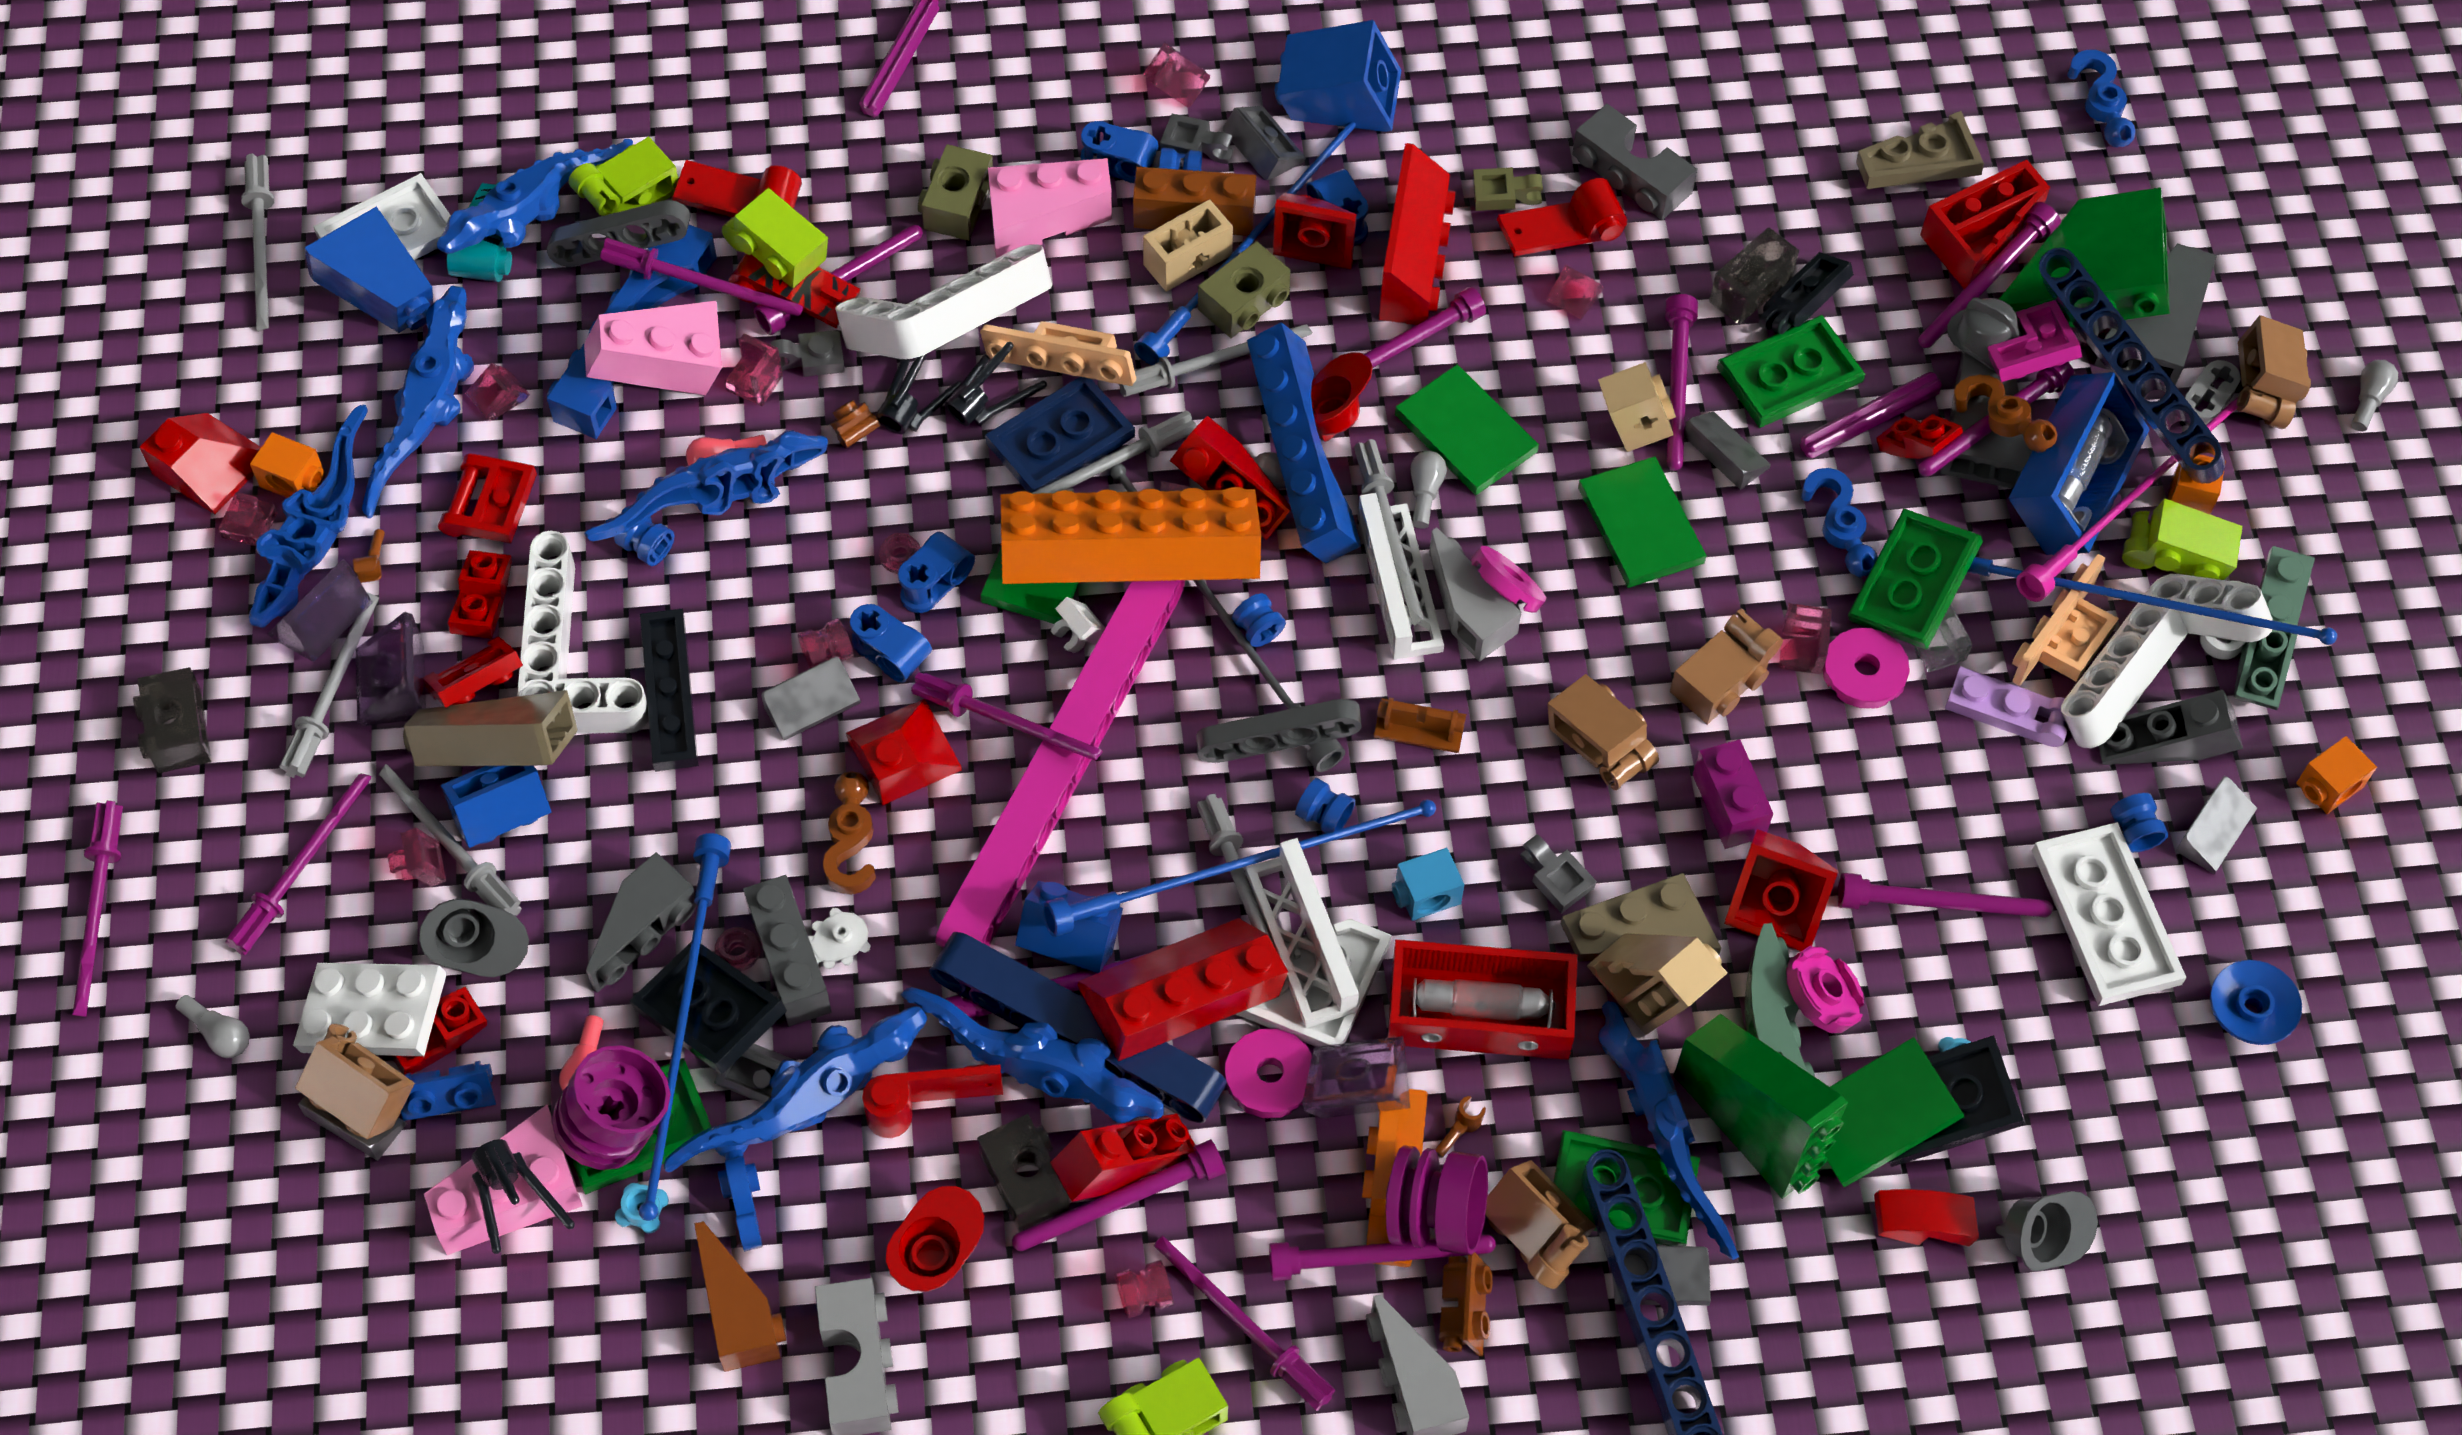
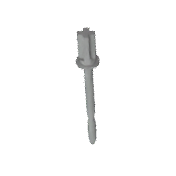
M252 153L246 156V161L244 162L245 192L241 196V203L244 207L252 210L257 332L269 328L264 209L272 207L274 196L269 192L268 158L265 155L257 157Z
M1307 324L1291 328L1300 338L1307 337L1313 333ZM1248 343L1238 344L1172 365L1167 357H1160L1159 362L1155 363V365L1135 370L1136 381L1133 386L1119 384L1120 393L1123 397L1159 386H1166L1169 389L1174 388L1175 376L1250 354Z
M1186 410L1154 427H1141L1138 430L1140 440L1032 494L1055 493L1067 490L1144 451L1150 457L1155 458L1159 456V451L1162 448L1189 436L1197 425L1192 420L1190 412Z
M1369 439L1366 443L1358 442L1354 449L1364 480L1361 492L1363 495L1377 494L1394 565L1412 623L1415 626L1424 617L1387 498V494L1394 488V482L1385 474L1376 441Z
M367 592L310 717L302 716L296 719V732L279 766L280 769L287 771L286 775L294 778L295 775L302 778L305 777L321 740L328 737L329 729L322 721L380 597Z
M385 764L379 773L380 777L468 873L464 880L465 888L470 892H476L487 905L503 909L513 915H518L522 909L519 906L521 902L496 875L495 866L490 862L478 865L398 775Z
M1215 794L1207 795L1206 800L1198 801L1197 808L1211 840L1209 850L1215 856H1224L1226 863L1237 860L1239 857L1236 851L1242 846L1243 837L1239 832H1235L1222 798H1217ZM1243 867L1230 871L1251 925L1267 934L1265 921Z

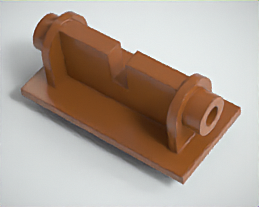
M1389 697V700L1382 698L1379 702L1374 738L1459 753L1467 714L1458 713V710L1455 709L1452 712L1394 701L1392 697Z
M1475 1252L1472 1255H1468V1259L1463 1256L1449 1257L1448 1264L1443 1266L1442 1299L1445 1302L1458 1301V1307H1441L1439 1341L1443 1343V1350L1447 1352H1461L1462 1345H1468L1478 1356H1483L1484 1340L1488 1339L1490 1334V1320L1488 1313L1485 1311L1486 1294L1491 1293L1493 1280L1490 1267Z

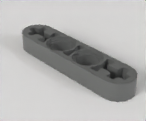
M665 200L562 226L552 232L547 246V254L553 262L561 266L573 267L601 260L600 254L604 242L594 239L592 234H601L610 239L642 249L678 241L687 233L691 214L683 204L677 201ZM626 226H639L645 231V233H633L626 228Z
M1336 699L1202 728L1196 734L1197 755L1202 761L1220 763L1351 736L1362 728L1360 706L1356 701L1350 699Z

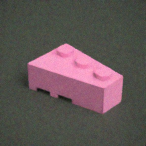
M1107 158L988 168L996 258L1025 245H1043V239L1062 232L1068 236L1112 220L1111 184Z
M716 301L599 315L584 343L586 377L706 395L722 369Z
M545 1105L500 1139L506 1140L512 1154L521 1153L528 1168L562 1206L565 1212H568L583 1205L566 1154L555 1138L552 1114L548 1105ZM472 1159L424 1193L436 1236L447 1255L490 1240L479 1191L472 1178V1175L478 1171ZM517 1173V1180L513 1183L520 1198L519 1203L516 1205L510 1202L503 1189L493 1190L491 1186L489 1187L499 1236L555 1217L519 1173Z

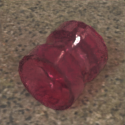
M839 618L826 622L824 628L818 631L809 629L798 634L802 652L810 668L836 656L840 658L841 662L854 658L850 639Z
M1161 1260L1147 1263L1145 1268L1139 1271L1138 1275L1130 1269L1115 1273L1119 1296L1128 1319L1142 1315L1145 1305L1149 1307L1155 1306L1158 1309L1174 1305L1170 1283Z

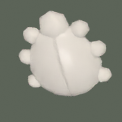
M832 908L829 912L830 917L826 918L823 922L815 921L812 924V928L816 931L815 935L808 936L817 963L823 962L824 968L829 970L834 968L835 961L841 960L844 965H850L853 963L854 955L859 951L863 953L869 952L871 947L867 941L869 930L865 921L856 914L842 912L839 908Z

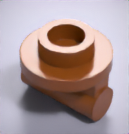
M851 400L832 412L836 419L830 425L836 432L840 444L845 449L880 427L878 419L870 412L865 402L857 405L854 400Z

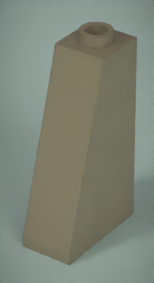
M564 690L450 705L447 708L441 706L418 709L404 725L403 741L407 751L412 753L415 766H538L553 764L578 729L568 691Z

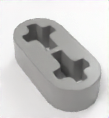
M2224 360L2210 362L2187 392L2185 399L2193 409L2198 407L2202 400L2209 403L2202 412L2194 409L2205 425L2217 416L2233 397L2241 380L2239 370L2232 363ZM2218 377L2224 379L2225 381L2222 382L2218 389L2212 387L2213 382Z

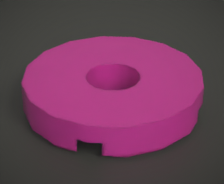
M1481 546L1472 556V565L1477 567L1478 564H1481L1478 571L1482 579L1509 602L1512 601L1516 604L1521 599L1527 603L1523 607L1524 611L1533 613L1537 612L1546 601V596L1540 587L1521 568L1498 551L1488 546Z
M1854 628L1840 633L1829 644L1822 663L1823 678L1828 688L1831 686L1837 693L1836 697L1841 701L1858 708H1880L1887 705L1888 701L1893 700L1895 697L1897 698L1903 692L1910 673L1908 656L1901 644L1887 633L1873 628ZM1858 662H1868L1875 667L1877 673L1863 675L1857 671L1855 664Z
M1809 946L1790 959L1786 969L1788 988L1798 1008L1815 1026L1829 1033H1843L1861 1021L1863 1015L1860 1014L1859 1008L1864 1005V997L1858 979L1849 966L1840 958L1834 961L1831 957L1827 956L1826 954L1830 951L1822 947Z
M1258 1029L1244 1035L1231 1047L1225 1062L1226 1088L1237 1102V1105L1246 1113L1260 1118H1282L1291 1114L1292 1110L1297 1109L1300 1105L1302 1106L1309 1099L1315 1084V1060L1307 1045L1294 1034L1280 1029ZM1265 1065H1274L1282 1071L1283 1075L1278 1081L1267 1083L1259 1078L1257 1072Z

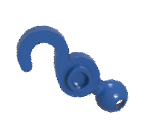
M2084 50L2077 53L2071 61L2067 73L2068 78L2076 79L2084 69H2094L2101 75L2089 90L2085 102L2086 112L2096 121L2107 123L2104 129V136L2109 145L2116 148L2128 146L2135 138V126L2129 119L2121 117L2127 103V96L2122 88L2113 84L2117 73L2116 63L2109 55L2098 50Z
M1821 468L1811 472L1805 479L1802 488V500L1810 501L1816 490L1823 487L1831 488L1837 493L1838 497L1832 502L1823 523V536L1834 547L1847 550L1845 563L1847 570L1852 575L1857 577L1868 576L1878 555L1872 547L1863 544L1861 541L1867 522L1860 510L1850 506L1854 491L1852 482L1844 473L1832 468Z
M748 1145L714 1148L719 1155L725 1157L726 1170L718 1171L723 1199L733 1198L743 1250L745 1252L762 1248V1239L752 1192L761 1189L755 1163L747 1165L745 1163L743 1154L747 1150Z

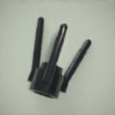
M1007 342L991 360L988 355L982 356L959 388L948 397L945 406L950 414L962 425L968 426L971 422L975 421L981 427L990 417L1045 389L1048 384L1044 380L987 409L985 408V404L989 400L980 386L1013 349V343Z
M927 354L916 357L905 378L904 376L911 359H901L885 401L877 411L878 421L893 433L904 434L908 428L917 432L922 422L948 400V397L962 384L961 381H956L917 413L918 402L908 391Z
M493 1140L475 1150L472 1154V1160L478 1171L472 1175V1178L479 1191L487 1233L494 1254L501 1252V1244L489 1187L491 1186L493 1190L503 1189L510 1202L516 1205L520 1201L513 1185L518 1178L517 1173L523 1177L567 1229L571 1230L574 1228V1221L528 1168L521 1153L512 1154L506 1140Z

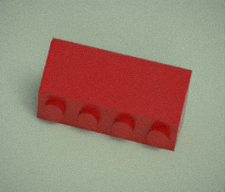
M1405 143L1383 270L1379 320L1418 325L1428 319L1429 311L1437 312L1440 287H1433L1435 278H1443L1446 255L1439 254L1440 246H1448L1451 223L1444 222L1445 214L1453 215L1456 191L1448 190L1450 174L1411 143Z
M1237 918L1078 981L1077 986L1117 1061H1121L1279 997L1288 970L1269 936Z

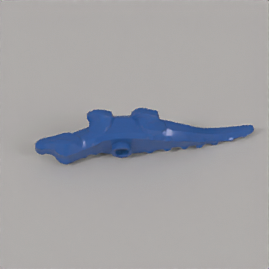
M624 139L621 143L613 144L602 150L596 148L593 151L584 152L581 149H577L573 153L565 154L556 152L552 157L545 160H536L534 165L529 168L519 169L517 173L499 182L490 190L484 199L479 202L478 206L454 211L449 217L445 231L437 241V248L442 252L451 254L478 244L485 237L494 234L500 237L504 248L520 245L526 235L525 226L534 219L547 221L555 217L560 207L559 190L569 181L571 173L578 166L585 163H591L595 166L603 164L632 145V139Z
M451 286L441 299L436 300L426 312L428 334L421 347L411 354L410 365L403 387L394 396L396 413L398 415L397 424L390 440L384 445L382 452L374 463L368 480L362 511L369 519L374 515L382 489L398 466L421 445L435 425L447 426L460 413L461 406L455 398L454 392L457 383L464 382L474 371L472 357L468 354H463L461 349L457 347L458 336L463 332L467 318V294L463 287Z
M359 405L354 408L341 426L333 446L330 471L321 485L313 493L300 489L282 502V508L287 519L279 530L270 529L258 538L256 542L257 552L260 556L266 557L271 565V569L267 579L262 580L256 589L253 607L249 613L251 625L264 628L274 618L285 616L297 605L299 583L305 578L307 573L322 561L338 533L344 530L355 486L352 457L355 434L368 412L366 405Z
M786 430L774 440H770L765 446L760 445L757 448H730L707 458H699L696 463L687 467L679 466L675 472L656 478L654 484L646 491H641L637 495L636 501L631 506L625 507L621 514L606 520L605 523L599 526L591 527L584 534L590 541L611 538L633 529L657 511L668 506L695 504L702 514L722 515L731 507L732 501L749 497L753 503L772 502L780 495L778 488L775 486V478L786 470L799 468L806 462L824 454L827 450L828 439L822 435L808 436L794 430Z
M913 987L906 988L901 994L907 1002L922 1007L925 1012L931 1013L938 1018L941 1025L948 1027L953 1032L955 1041L959 1044H964L971 1051L972 1057L975 1060L983 1061L988 1065H1000L1001 1074L1007 1073L1016 1078L1020 1084L1026 1083L1052 1097L1083 1099L1086 1103L1091 1102L1097 1109L1102 1110L1117 1123H1126L1139 1117L1159 1119L1164 1114L1163 1102L1158 1097L1130 1080L1118 1078L1104 1067L1105 1059L1110 1055L1111 1049L1101 1040L1084 1038L1078 1044L1058 1039L1057 1032H1055L1053 1027L1044 1022L1026 1023L1016 1034L991 1030L979 1025L957 1006L938 995Z
M1605 1002L1602 1005L1605 1025L1598 1033L1599 1042L1604 1052L1626 1073L1627 1078L1633 1081L1635 1088L1628 1090L1627 1093L1636 1117L1645 1114L1648 1121V1129L1654 1137L1656 1151L1660 1155L1661 1161L1665 1164L1671 1181L1680 1190L1682 1199L1694 1209L1696 1217L1704 1223L1709 1237L1715 1239L1721 1253L1732 1260L1738 1258V1252L1725 1223L1695 1177L1688 1145L1694 1142L1695 1138L1657 1040L1650 1041L1649 1046L1644 1048L1631 1034L1619 1006L1615 1002Z
M920 1007L908 1008L899 1014L887 1016L870 1027L866 1035L857 1039L847 1033L846 1027L831 1025L826 1028L817 1042L818 1051L802 1063L793 1060H783L779 1064L769 1081L772 1087L771 1097L752 1114L742 1119L711 1127L687 1140L666 1158L664 1162L665 1171L672 1172L690 1158L709 1149L763 1143L774 1140L791 1131L801 1130L821 1123L825 1119L827 1112L834 1109L855 1091L867 1085L872 1077V1071L878 1065L884 1062L901 1060L907 1055L915 1037L927 1021L926 1014Z

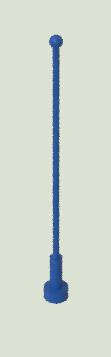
M1353 122L1348 123L1287 193L1295 195L1357 125ZM1275 206L1219 269L1247 249L1275 218ZM1198 292L1185 307L1179 306L1156 333L1145 332L1134 344L1135 353L1140 359L1150 365H1155V363L1159 362L1160 357H1167L1170 354L1167 344L1192 317L1190 312L1198 304Z
M1975 557L1967 573L1987 577L1994 573L2017 578L2022 570L1993 565V560ZM2054 577L2055 586L2317 638L2325 645H2331L2337 640L2336 631L2330 627L2317 630Z
M1426 799L1417 807L1299 841L1303 850L1418 815L1430 817L1435 813L1436 805L1433 801ZM1280 847L1118 895L1113 891L1072 904H1068L1063 897L1044 902L1042 906L1045 925L1051 936L1064 935L1073 932L1075 921L1119 909L1120 903L1279 857Z
M714 833L698 836L694 848L693 858L701 865L694 903L698 905L667 1077L671 1095L668 1110L659 1123L646 1201L639 1208L640 1217L646 1221H651L658 1215V1207L655 1204L706 910L713 902L718 868L728 864L731 851V842L726 837Z

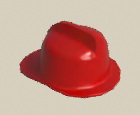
M1352 352L1340 355L1320 370L1312 381V408L1319 438L1322 441H1329L1336 434L1346 431L1358 420L1360 414L1358 396L1371 379L1373 370L1370 358L1363 353Z
M941 1186L927 1192L915 1204L902 1224L894 1232L886 1250V1263L890 1275L899 1285L912 1291L929 1292L943 1287L957 1274L977 1246L984 1232V1214L980 1202L969 1191L960 1187Z

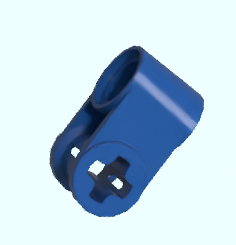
M1094 121L1087 124L1082 130L1081 141L1084 148L1081 151L1080 160L1093 159V154L1097 153V159H1108L1109 176L1123 179L1129 183H1135L1137 167L1151 168L1159 145L1156 138L1147 132L1111 125L1104 121ZM1100 132H1102V133L1104 134L1103 140H1102L1101 142H1100Z
M1341 169L1307 183L1308 196L1325 200L1356 214L1354 246L1364 242L1368 236V226L1364 220L1368 215V203L1356 187L1350 173L1346 169Z
M939 531L931 535L924 545L899 568L898 579L902 586L900 593L902 605L913 613L928 612L934 608L949 591L963 582L970 574L975 564L974 554L943 532Z
M875 604L861 605L850 616L854 650L897 682L904 683L932 652L931 644L920 632L905 625L880 606Z

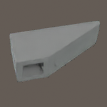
M1437 527L1433 529L1429 554L1451 633L1480 662L1518 634L1521 618L1519 605L1506 600L1482 579L1478 571L1481 566L1477 565L1476 567L1472 565L1455 539L1452 537L1447 538Z
M1381 1295L1373 1296L1371 1313L1366 1314V1324L1371 1341H1380L1384 1358L1379 1359L1380 1372L1385 1387L1393 1386L1398 1403L1392 1404V1411L1399 1433L1406 1431L1407 1435H1455L1466 1432L1469 1414L1456 1371Z

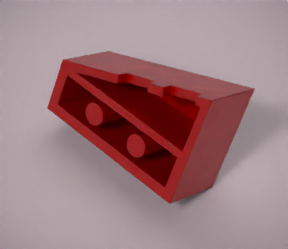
M2026 159L1930 205L1920 236L1963 289H1965L2024 228L2023 222L2027 219V213L2037 202L2045 203L2050 186Z

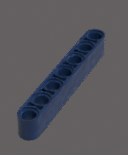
M2062 247L2047 251L2041 257L2039 271L2049 294L2057 301L2059 307L2107 370L2115 373L2134 405L2189 477L2201 484L2216 481L2222 476L2225 469L2222 448L2216 437L2075 255ZM2060 267L2070 269L2063 277H2051L2052 272ZM2089 297L2094 299L2085 308L2074 307L2075 303L2081 298ZM2114 328L2117 330L2116 334L2111 338L2101 339L2097 337L2103 329ZM2129 359L2141 361L2140 365L2133 370L2121 368L2122 364ZM2162 390L2166 392L2158 401L2150 402L2145 400V396L2150 391ZM2185 421L2190 424L2189 428L2182 433H2172L2169 431L2170 426L2175 422ZM2201 453H2210L2215 456L2207 465L2193 463L2194 458Z
M953 932L929 970L931 977L940 985L1020 1029L1026 1023L1044 1022L1053 1027L1055 1032H1057L1058 1039L1078 1044L1081 1039L1093 1038L1101 1040L1109 1046L1084 997L967 934ZM1167 1042L1121 1061H1117L1111 1050L1104 1064V1067L1118 1078H1125L1134 1082L1142 1089L1158 1097L1163 1102L1165 1108L1196 1123H1204L1227 1084V1080L1219 1071Z
M1610 1149L1599 1150L1586 1163L1581 1177L1582 1188L1668 1435H1723L1628 1164L1617 1151ZM1597 1166L1609 1167L1614 1171L1617 1181L1611 1185L1601 1184L1595 1179L1593 1169ZM1613 1210L1624 1211L1631 1218L1632 1227L1626 1230L1615 1228L1609 1221L1608 1213ZM1628 1255L1642 1257L1647 1263V1273L1643 1275L1632 1274L1627 1270L1624 1258ZM1644 1300H1653L1659 1303L1663 1309V1319L1652 1321L1644 1317L1640 1310V1303ZM1662 1345L1673 1347L1679 1354V1365L1667 1367L1660 1363L1656 1355L1657 1347ZM1677 1391L1689 1393L1695 1400V1412L1685 1414L1678 1411L1673 1404V1393Z

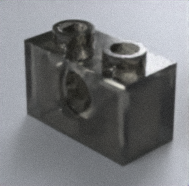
M1768 227L1716 272L1709 302L1740 325L1793 277L1800 250Z
M191 667L138 678L140 695L133 697V704L138 721L144 724V733L138 734L139 747L143 758H150L158 773L212 762L202 691ZM176 718L173 722L164 724L168 720Z
M1028 1114L977 1137L979 1154L1019 1232L1070 1209L1069 1196L1050 1163L1052 1159L1049 1152L1053 1151L1049 1136L1042 1125L1035 1128ZM1024 1165H1033L1039 1169V1172L1032 1177H1022L1016 1173Z

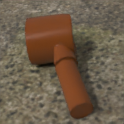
M381 529L374 531L368 556L353 558L354 572L357 573L358 583L377 581L382 577L379 557L385 532Z
M1471 1096L1464 1097L1460 1101L1455 1114V1123L1435 1148L1440 1158L1445 1156L1457 1139L1465 1132H1474L1481 1126L1486 1107H1483L1476 1116L1468 1115L1465 1111L1470 1104Z

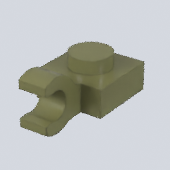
M1513 167L1473 169L1475 211L1515 209L1516 199L1527 205L1542 203L1541 191H1543L1542 175L1540 174L1514 177Z

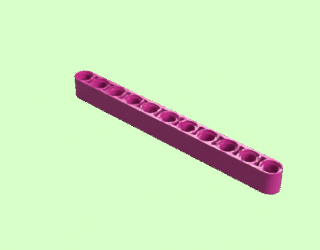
M1185 580L1131 581L1049 729L1094 747H1099L1174 611L1183 592ZM1044 740L1041 742L946 912L937 931L935 941L937 946L943 948L953 932L967 934L990 946L1091 759Z

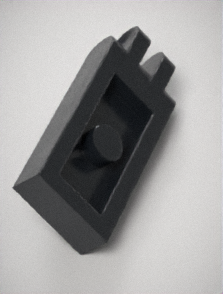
M1819 252L1765 303L1763 314L1759 320L1760 327L1784 334L1792 325L1796 327L1801 326L1854 275L1851 262Z

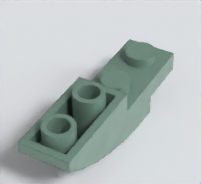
M2272 546L2259 588L2262 591L2273 621L2298 625L2315 560L2314 557ZM2272 630L2268 636L2261 640L2245 642L2238 666L2234 698L2274 710L2279 708L2297 634Z
M1772 923L1763 924L1750 961L1746 981V1031L1815 1077L1811 1064L1803 1061L1799 1050L1801 1037L1799 1029L1794 1022L1799 1008L1794 1002L1787 985L1786 969L1789 961L1787 945L1782 937L1776 936Z

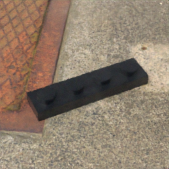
M683 608L640 614L654 770L657 772L699 766Z

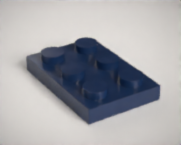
M1078 377L985 434L987 446L1025 490L1033 493L1098 461L1135 437V427L1092 379Z

